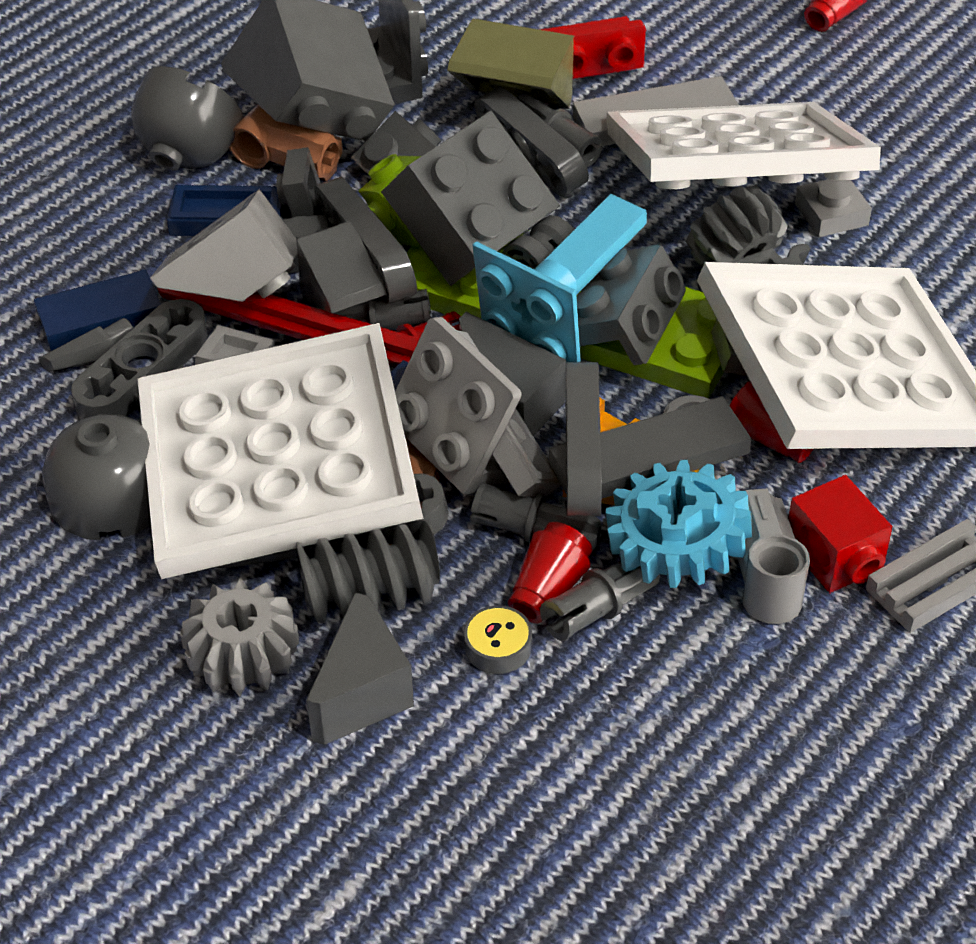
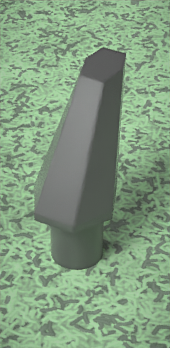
M125 318L104 329L98 326L39 357L38 360L41 367L48 372L92 365L130 332L133 326Z

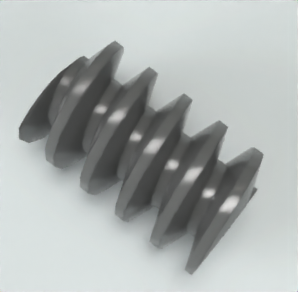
M422 520L417 541L406 524L396 525L392 545L388 544L380 529H373L369 531L366 549L364 550L353 533L344 535L339 554L334 552L327 538H319L315 545L312 559L308 558L301 544L296 542L306 606L309 607L318 624L326 622L329 603L332 602L336 603L344 617L355 593L369 596L378 612L381 597L384 593L390 595L398 610L405 609L408 589L415 588L424 606L431 605L434 585L439 584L440 581L436 542L429 520Z

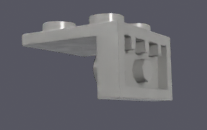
M443 317L430 318L395 391L405 437L463 495L476 492L482 482L495 487L508 484L510 482L494 458L493 452L521 399V391Z

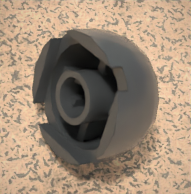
M159 66L148 70L135 94L131 107L132 125L139 142L150 152L149 157L155 164L168 170L175 171L179 167L194 169L212 165L227 152L234 142L235 131L233 132V129L243 118L241 109L231 96L214 83L206 80L202 89L186 81L190 74L189 71Z
M99 414L80 419L64 428L51 443L42 469L43 486L51 516L66 532L84 539L101 540L99 532H111L120 529L121 536L126 537L137 534L151 525L145 464L150 443L147 431L139 421L123 415Z

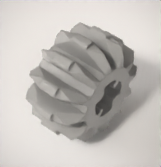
M239 578L235 588L227 591L212 584L209 594L210 600H191L189 618L182 621L180 632L182 645L186 649L185 656L188 668L193 672L194 677L204 676L205 682L210 686L212 692L230 683L232 684V689L241 697L246 684L255 682L268 690L272 680L271 673L289 674L290 664L292 663L291 654L297 652V645L299 644L298 627L294 624L292 607L288 604L287 598L274 597V592L271 591L267 582L252 590H248L243 580Z

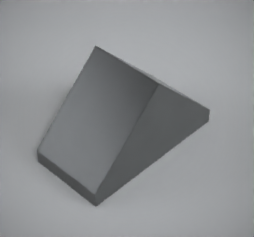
M352 221L296 239L300 290L303 300L330 313H335L387 295L385 284Z
M354 594L306 700L312 742L326 745L414 706L411 664L367 595Z

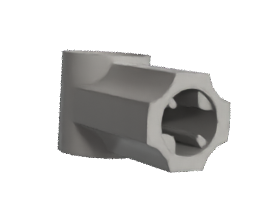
M768 488L745 490L748 494L749 511H751L752 537L745 539L746 554L744 557H737L745 582L743 606L748 614L764 623L781 624L789 622L798 616L802 608L810 563L809 552L802 543L795 539L781 498L771 495Z

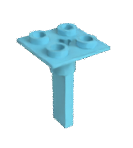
M610 194L535 269L476 241L472 246L481 319L566 359V362H581L576 295L647 224L646 210Z

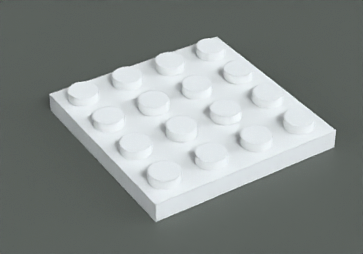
M815 102L607 112L608 135L650 182H656V187L663 189L688 188L691 185V180L712 179L713 184L720 186H741L747 183V177L769 176V180L776 183H797L803 181L804 174L825 173L824 176L832 180H854L859 178L860 171L879 170L881 147Z
M704 263L697 282L787 449L976 447V370L910 268Z
M380 323L137 378L142 427L147 431L150 443L145 464L154 561L161 579L297 548L296 542H299L303 547L316 544L319 538H327L329 541L342 538L345 534L349 533L355 535L373 529L423 519Z

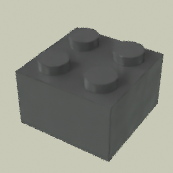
M489 111L409 164L381 191L450 287L475 270L472 244L476 241L500 252L506 245L527 233L535 224L560 207V204L492 111Z

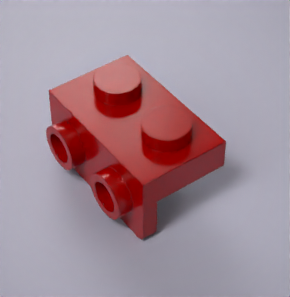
M624 16L539 29L574 36L573 79L644 68L646 27L642 20L629 21L628 17Z

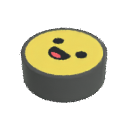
M496 605L478 610L468 619L464 628V649L468 660L476 668L487 673L504 674L517 670L526 663L532 651V628L529 620L520 611L507 606Z

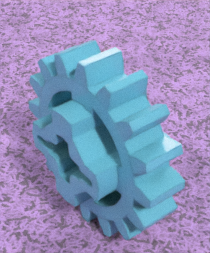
M680 460L676 471L667 472L661 463H656L653 466L654 476L648 479L638 473L630 475L632 490L615 489L613 492L615 506L606 508L610 550L612 554H620L622 569L626 572L641 566L642 578L645 583L649 584L659 574L667 575L670 588H677L681 581V576L691 575L698 585L705 584V570L713 568L715 571L725 575L729 572L728 555L743 558L746 554L745 539L752 537L748 494L746 491H736L735 477L731 474L716 480L714 465L707 463L699 472L690 471L688 460Z

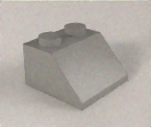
M258 189L170 253L150 278L157 288L236 301H244L257 291L263 299L278 290L291 278L288 273L296 267L293 262L297 254L296 237L261 190Z

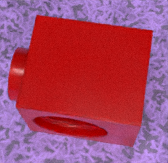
M846 474L791 498L788 519L794 537L809 552V570L829 593L852 583H865L868 581L870 574L884 567L893 526Z

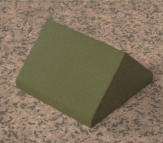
M472 18L449 60L447 71L473 91L488 93L496 87L502 86L515 97L521 93H526L542 103L570 108L572 100L574 36Z

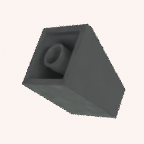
M262 0L221 62L223 71L277 122L367 141L395 106L362 13L318 0Z

